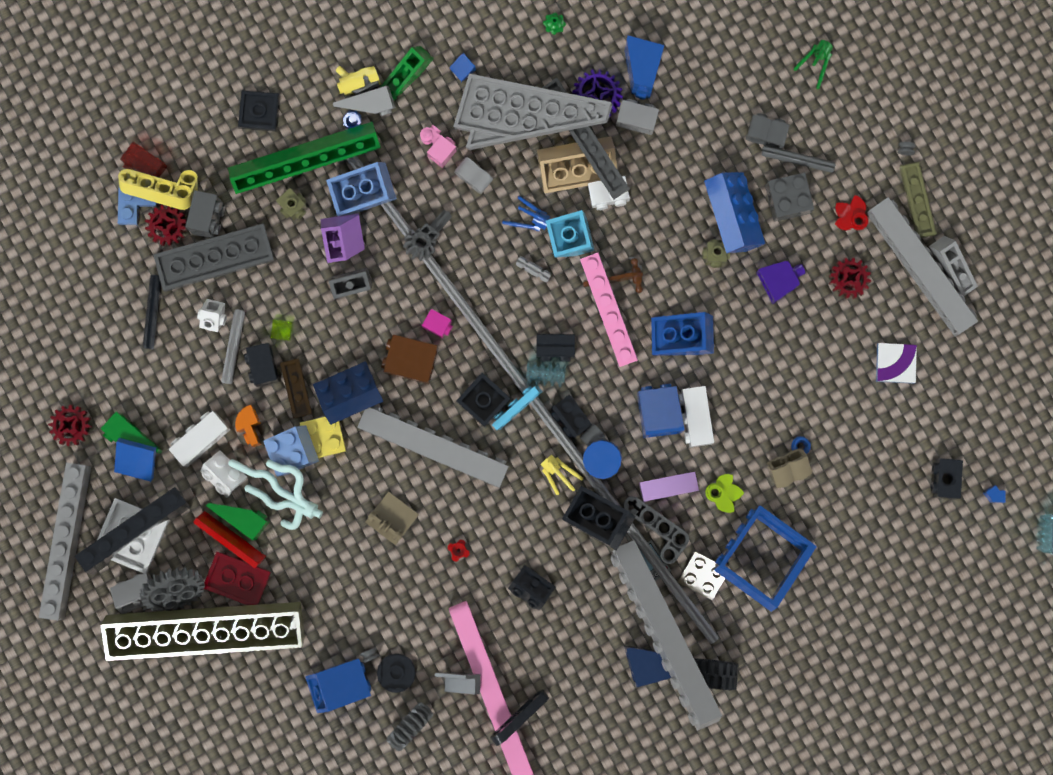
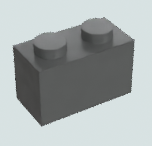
M367 267L335 275L329 279L334 299L371 290L373 286Z

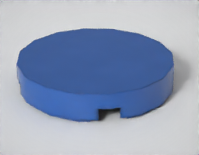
M606 440L593 442L587 447L583 455L585 469L590 475L599 479L612 477L618 472L622 462L621 452L618 447Z

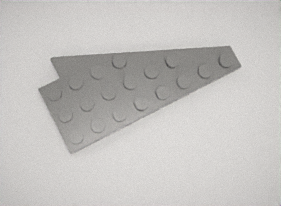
M469 74L453 127L470 132L466 148L472 150L607 123L612 103Z

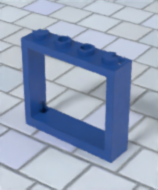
M759 505L755 510L751 509L745 517L748 520L745 524L741 523L735 532L738 534L736 538H731L725 548L728 550L726 553H721L715 561L717 566L714 571L772 612L778 608L817 546ZM756 519L801 550L771 599L725 566Z

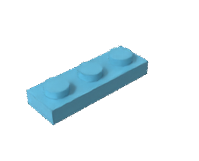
M529 386L523 391L522 394L524 396L519 401L517 398L508 405L509 410L505 413L503 411L494 418L496 421L492 426L496 430L502 429L543 391L539 386H534L533 388Z

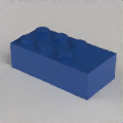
M744 172L720 173L705 180V186L726 253L748 252L766 244Z

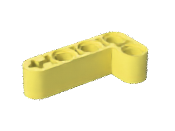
M124 169L118 175L119 188L123 193L180 210L190 208L194 190L198 191V176L192 170L182 172L177 183L131 169Z

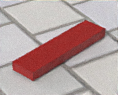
M206 511L194 520L193 523L253 568L259 566L266 558L264 554Z

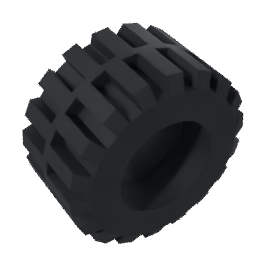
M694 658L709 689L731 691L737 689L738 664L728 661Z

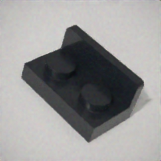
M570 394L551 407L553 412L550 414L556 422L561 421L564 425L562 430L568 437L572 436L575 439L592 425Z
M524 564L508 589L514 596L526 601L531 608L540 611L556 586Z

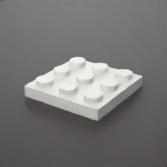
M115 498L98 539L142 509ZM170 520L164 521L140 535L120 550L111 560L141 573H148Z

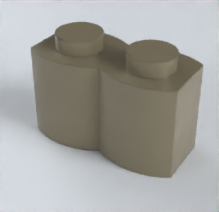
M803 449L793 450L785 456L776 457L767 462L772 481L777 488L787 487L794 481L804 480L812 474L807 454Z

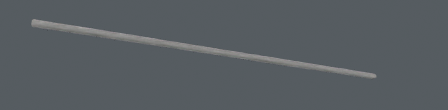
M357 156L347 159L354 170L364 167ZM390 201L381 204L404 236L409 235L412 229L393 203ZM416 242L418 246L423 247L421 243ZM432 255L429 259L423 258V262L523 393L529 387V384ZM537 396L530 403L598 495L620 506L601 480L587 472L583 464V456ZM632 523L627 531L628 535L633 541L635 540L640 551L709 643L713 644L719 639L717 634Z

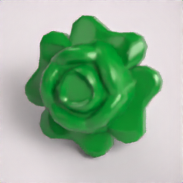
M556 12L546 15V20L543 21L546 32H551L552 35L563 32V27L566 26L563 15H558Z

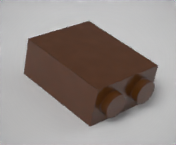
M393 335L392 339H388L386 350H389L387 357L383 358L381 368H384L383 372L385 374L429 385L439 348L437 345Z

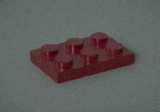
M216 551L204 582V589L245 605H259L272 572L260 567L253 568L242 560Z

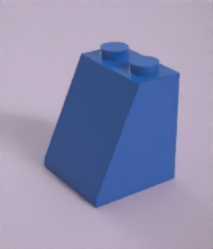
M628 35L624 51L631 93L638 99H650L664 45Z
M663 384L658 389L647 386L642 387L641 391L637 392L643 438L681 434L685 431L677 386L672 387L671 384Z
M359 658L305 676L317 714L329 712L371 696V685L365 678V667Z

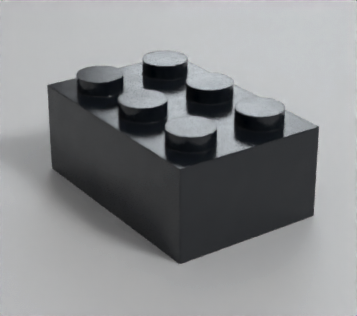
M580 486L562 520L617 551L635 516L628 510Z

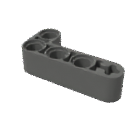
M637 497L627 498L623 503V508L632 513L637 521L667 541L660 550V560L666 564L674 563L689 542L688 534ZM628 501H635V506L639 509L641 508V506L644 507V509L640 511L639 516L635 515L638 512L637 510L628 509ZM645 511L652 513L653 519L651 522L644 521L643 513ZM665 522L668 524L669 530L667 533L659 531L660 523ZM677 534H682L685 538L684 543L681 545L675 542ZM667 549H670L674 554L673 559L670 561L664 558V552Z

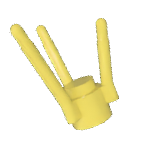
M550 455L541 463V466L544 468L542 472L546 475L556 495H559V491L550 473L552 475L556 473L572 491H575V488L559 469L563 467L579 480H583L582 476L564 464L558 457L555 458L553 455Z

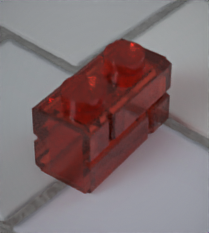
M135 142L130 144L127 151L120 158L124 163L123 168L158 178L167 168L164 162Z

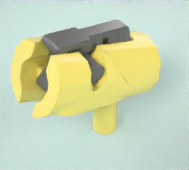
M341 66L336 69V72L342 77L339 78L340 82L336 84L340 94L344 93L345 97L351 94L359 95L381 85L374 66L362 68L354 73H348Z

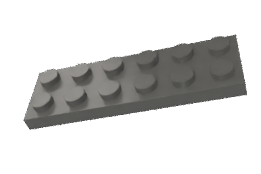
M264 223L154 254L164 292L275 261Z

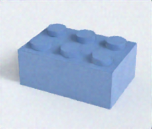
M376 162L326 180L337 216L355 214L397 199L385 162Z

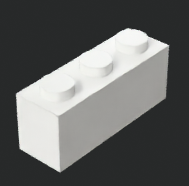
M706 386L682 389L678 397L680 406H683L684 413H682L684 425L686 424L687 432H684L685 443H689V448L714 444Z
M206 412L201 416V421L197 425H191L185 431L186 434L182 438L178 437L171 443L172 446L169 448V451L183 467L188 468L231 430L216 412Z

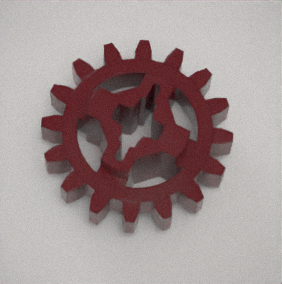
M161 205L160 210L155 207V213H148L151 218L145 220L149 224V226L145 227V230L151 231L148 237L153 238L155 243L160 241L161 246H164L166 242L169 246H172V241L178 244V237L184 238L182 231H187V228L183 226L187 223L183 219L185 215L179 213V209L175 208L173 210V207L170 206L166 209L164 205ZM169 214L176 216L177 219H171ZM166 222H168L169 225H167V228L165 229L163 226H166ZM156 232H162L164 237L157 235Z
M854 257L850 262L847 258H844L843 263L841 261L836 263L838 267H832L831 270L834 273L829 274V277L833 278V280L829 282V285H835L832 291L838 290L839 297L845 294V299H848L850 295L855 299L857 298V293L862 296L864 294L863 290L867 291L869 289L866 284L871 283V280L867 278L871 275V272L865 271L868 267L867 265L861 266L862 260L856 263ZM838 274L841 275L840 282L838 281ZM856 274L852 280L844 282L849 276ZM860 275L862 276V283L859 281Z
M69 405L68 409L66 406H61L62 411L55 410L57 415L50 416L53 423L48 424V426L53 427L49 431L50 434H55L53 440L57 441L60 439L59 444L64 445L66 443L68 447L72 446V442L76 446L79 445V440L85 442L84 435H90L87 429L92 428L88 424L91 418L85 417L88 412H81V407L79 406L74 410V405ZM75 413L76 415L68 417L66 414ZM69 422L72 423V424H71V426L73 427L72 429H68V428H69V425H68ZM69 434L75 436L73 438H65V436H68Z

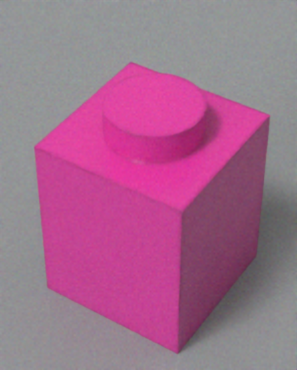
M433 309L430 310L422 324L424 329L442 339L445 335L448 336L453 328L451 319Z

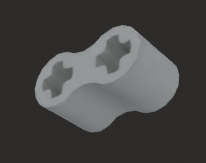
M468 157L454 171L460 179L479 194H482L493 181V178Z

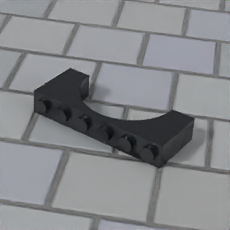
M174 487L74 557L86 573L94 575L109 565L110 560L120 550L140 535L164 521L177 518L191 507L181 492Z

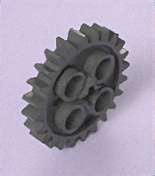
M177 567L174 571H171V569H168L166 573L160 571L159 576L153 575L154 579H147V583L142 584L143 588L140 589L139 594L143 606H146V609L151 608L152 612L157 609L158 611L177 610L178 607L184 609V605H191V601H198L197 597L202 596L201 593L204 592L205 584L202 575H199L198 571L194 572L193 569L187 571L186 567L179 570Z

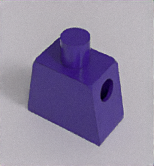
M789 261L758 269L756 272L772 304L800 285L798 277L806 274L802 264L791 267Z

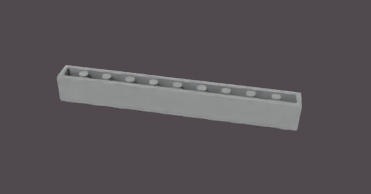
M635 540L619 546L617 551L613 549L611 562L614 567L618 568L620 572L619 578L622 584H626L628 588V597L631 601H634L636 613L640 619H643L645 631L654 641V650L657 654L660 653L663 659L662 666L666 672H669L671 684L674 689L678 690L680 702L689 712L688 718L690 723L698 731L719 722L722 714Z

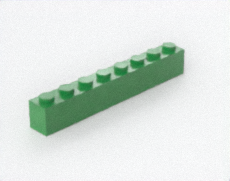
M369 122L228 167L229 179L235 194H239L381 147L373 122Z

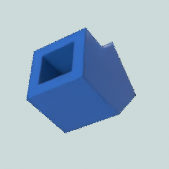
M996 485L983 492L990 503H1006V491L999 490Z

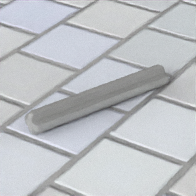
M235 309L221 379V382L224 384H232L245 316V312L239 309Z

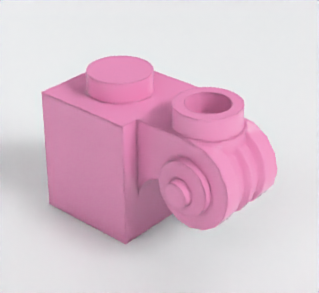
M432 125L430 128L426 127L421 130V141L425 145L433 144L427 151V155L432 161L443 168L456 153V143L449 137L444 138L440 135L441 131Z

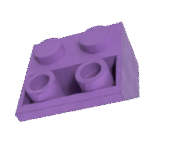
M359 213L321 219V232L327 263L348 260L365 249Z

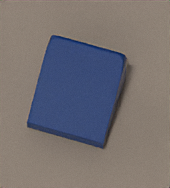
M464 53L449 67L461 82L469 74L476 71L475 65Z

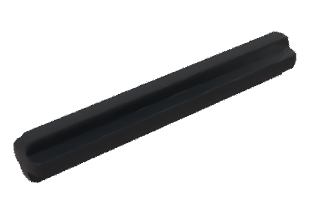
M156 274L150 275L142 346L144 349L149 350L154 349L161 286L159 275Z

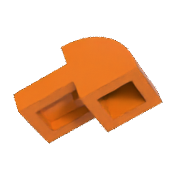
M246 406L236 417V431L239 433L245 431L246 433L243 434L244 439L252 447L261 445L254 428L260 425L261 422L254 406Z

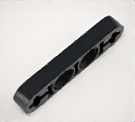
M544 689L535 693L490 736V739L496 746L505 742L548 701L549 696Z

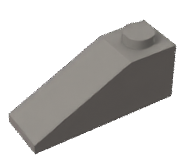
M389 86L333 102L334 107L374 114L380 113L381 116L391 114V109L396 108Z
M943 236L929 246L935 260L940 263L945 275L953 281L954 288L958 293L965 296L978 287L955 240Z

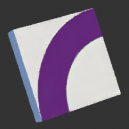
M878 343L876 382L916 383L917 345Z

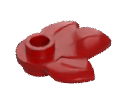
M855 195L850 204H835V211L839 217L835 225L839 229L844 231L852 228L863 230L867 227L869 220L865 214L866 204L859 196ZM856 218L861 219L862 223H861V224H857V223L855 222V219H856Z

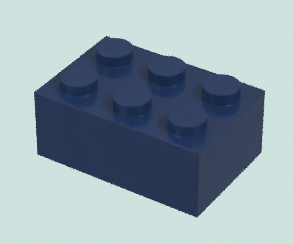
M366 361L313 384L322 411L330 425L383 402L378 386Z

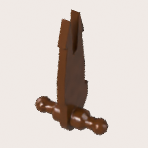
M636 258L631 259V273L608 277L610 283L633 279V283L636 285V292L641 293L643 291L641 283L644 275L638 267V259ZM588 281L583 282V287L590 286Z

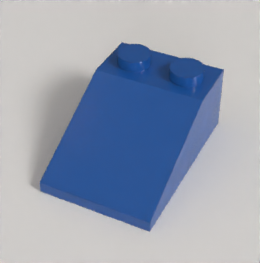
M706 312L651 318L653 356L714 354L712 315Z

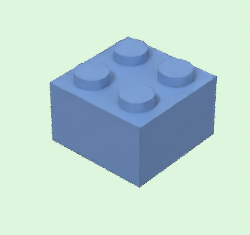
M306 425L295 426L263 441L270 460L281 465H292L300 470L319 462ZM274 470L277 477L291 474Z

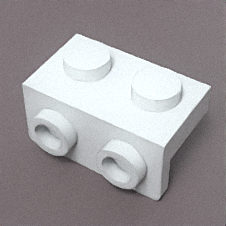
M219 450L203 464L200 472L205 480L210 481L215 486L218 493L228 498L232 491L246 480L247 476L243 472L229 466L228 462L230 459Z

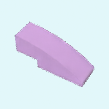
M695 472L639 483L643 502L699 491Z

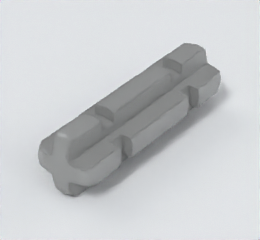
M522 256L516 261L518 267L525 268V271L537 278L539 276L544 282L549 281L551 273L547 270H542V267L531 261L528 262Z

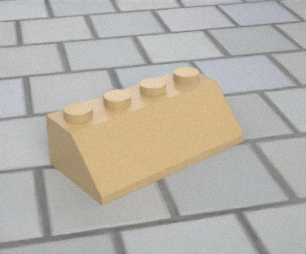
M611 136L599 138L598 141L617 168L615 146ZM577 143L537 150L544 193L588 186V183L601 181Z

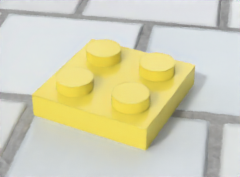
M326 417L300 422V426L306 425L318 458L346 452L339 421L330 425Z

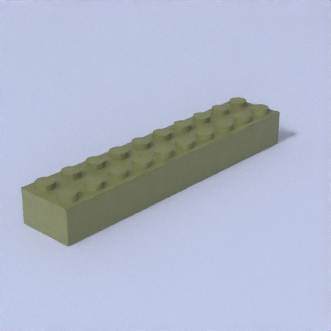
M301 602L106 615L101 623L106 661L303 648L305 639Z

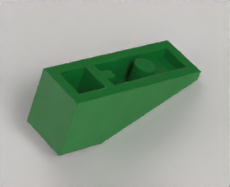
M422 46L411 47L380 88L389 86L394 101L425 71L434 58Z
M115 412L100 428L105 432L103 436L111 443L113 441L117 442L119 438L156 447V453L161 454L162 452L154 442L119 412Z
M214 503L206 505L252 541H256L269 524V521L266 520L267 515L260 510L255 512L249 509Z

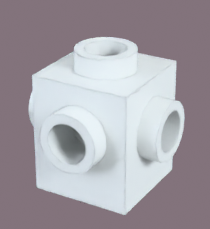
M206 299L202 308L199 309L197 319L200 320L199 328L218 332L227 320V315L224 314L225 303Z

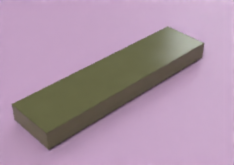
M915 162L901 165L899 169L914 230L919 234L920 238L935 236L937 233L920 164Z

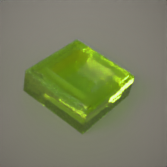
M273 319L270 338L290 341L293 322Z

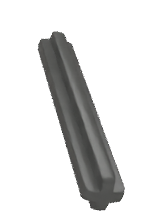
M764 145L762 148V156L830 173L835 170L836 163L833 161Z

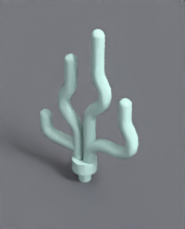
M234 459L229 460V466L249 476L267 479L278 495L288 499L282 502H275L267 493L249 484L244 487L246 492L262 499L271 509L282 510L292 508L296 510L293 522L285 519L281 520L280 524L282 527L295 530L301 524L303 514L311 519L314 516L319 519L321 518L323 511L318 509V505L306 500L302 496L301 490L304 478L302 472L297 467L281 465L273 460L266 462V465L273 470L281 473H292L295 476L296 482L293 494L283 489L275 476L269 471L255 470Z

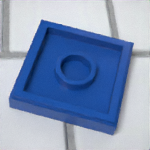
M119 438L116 442L114 472L151 482L154 478L156 447Z

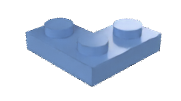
M120 188L118 190L119 225H138L139 207H158L156 202L125 194Z

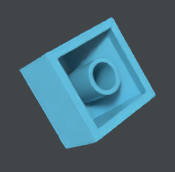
M582 210L546 220L555 258L578 256L595 251L586 214Z

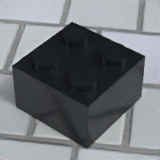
M481 373L456 402L480 425L486 428L506 407L511 398L485 374Z

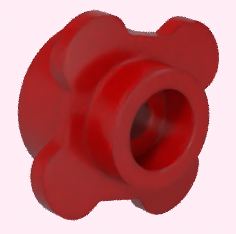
M462 539L455 544L450 543L447 547L452 554L451 559L455 562L462 557L467 558L470 554L465 547L466 542Z

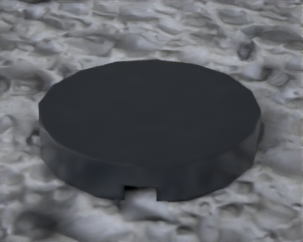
M399 653L390 654L385 657L377 669L379 683L384 689L394 693L403 692L408 689L416 676V669L412 660L406 655Z

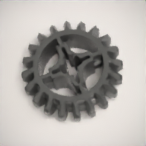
M422 702L418 703L388 735L387 742L390 743L393 749L402 751L432 718L433 712L427 705H424Z

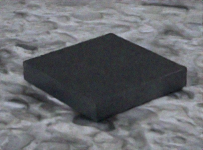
M242 90L238 128L276 132L280 94Z

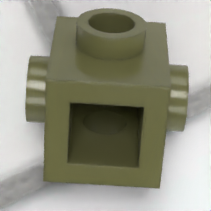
M291 188L276 200L281 207L279 211L286 219L290 217L293 221L296 218H302L306 214L305 210L308 209L304 204L307 202L300 193L296 195Z
M714 239L703 248L702 259H705V265H710L712 268H720L725 265L727 260H730V253H726L722 240ZM714 250L720 251V255H716Z

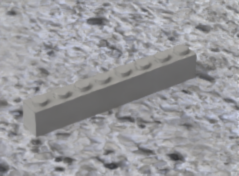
M889 197L870 209L866 213L952 334L954 336L961 334L978 322L976 313L965 304L964 296L955 290L953 281L942 272L943 268L940 263L934 261L930 249L927 246L924 247L921 243L919 234L909 226V220L900 214L896 202L890 200Z
M377 406L365 409L357 428L495 487H501L509 468L506 465L507 461L497 457L495 460L488 458L489 454L478 450L476 453L470 450L471 446L462 442L460 445L453 443L452 438L443 435L442 438L436 436V431L426 427L424 430L417 428L418 424L407 420L405 423L399 420L400 416L391 412L389 415L382 413L383 409Z
M66 463L39 618L57 621L65 619L75 563L74 556L77 551L91 472L90 466Z

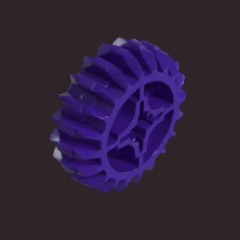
M592 69L590 76L585 72L584 78L578 77L579 83H574L573 95L598 99L596 95L594 96L596 88V91L600 94L599 100H604L608 96L613 95L611 112H617L616 107H620L621 103L619 100H622L623 96L620 94L622 88L618 87L620 82H613L615 80L614 75L609 78L608 71L602 75L601 69L598 70V74H595V71ZM598 82L604 83L608 87L603 88L599 85ZM592 83V89L587 91L586 94H582L583 89Z

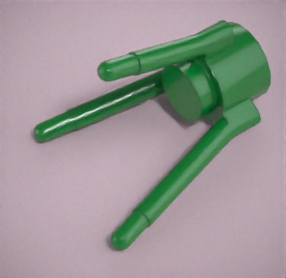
M820 40L818 45H814L810 52L793 68L796 71L813 53L816 57L812 63L813 66L817 64L819 59L824 60L825 58L816 86L817 90L820 89L828 62L832 56L830 53L833 49L832 44L826 40Z

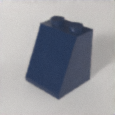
M624 647L636 687L671 678L669 672H666L662 666L663 659L660 653L657 654L655 650Z

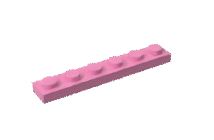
M599 252L580 259L619 367L638 361Z

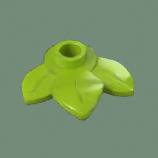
M731 474L719 476L716 482L708 485L705 490L707 499L715 502L716 507L726 513L734 512L733 501H736L744 494L741 488L732 484L733 475ZM713 489H716L718 491L717 496H713L711 494V491Z

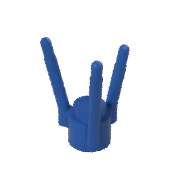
M518 196L520 201L536 211L534 213L522 206H518L519 210L534 217L532 223L535 225L502 221L504 225L528 228L539 232L540 229H546V220H550L551 216L526 199Z

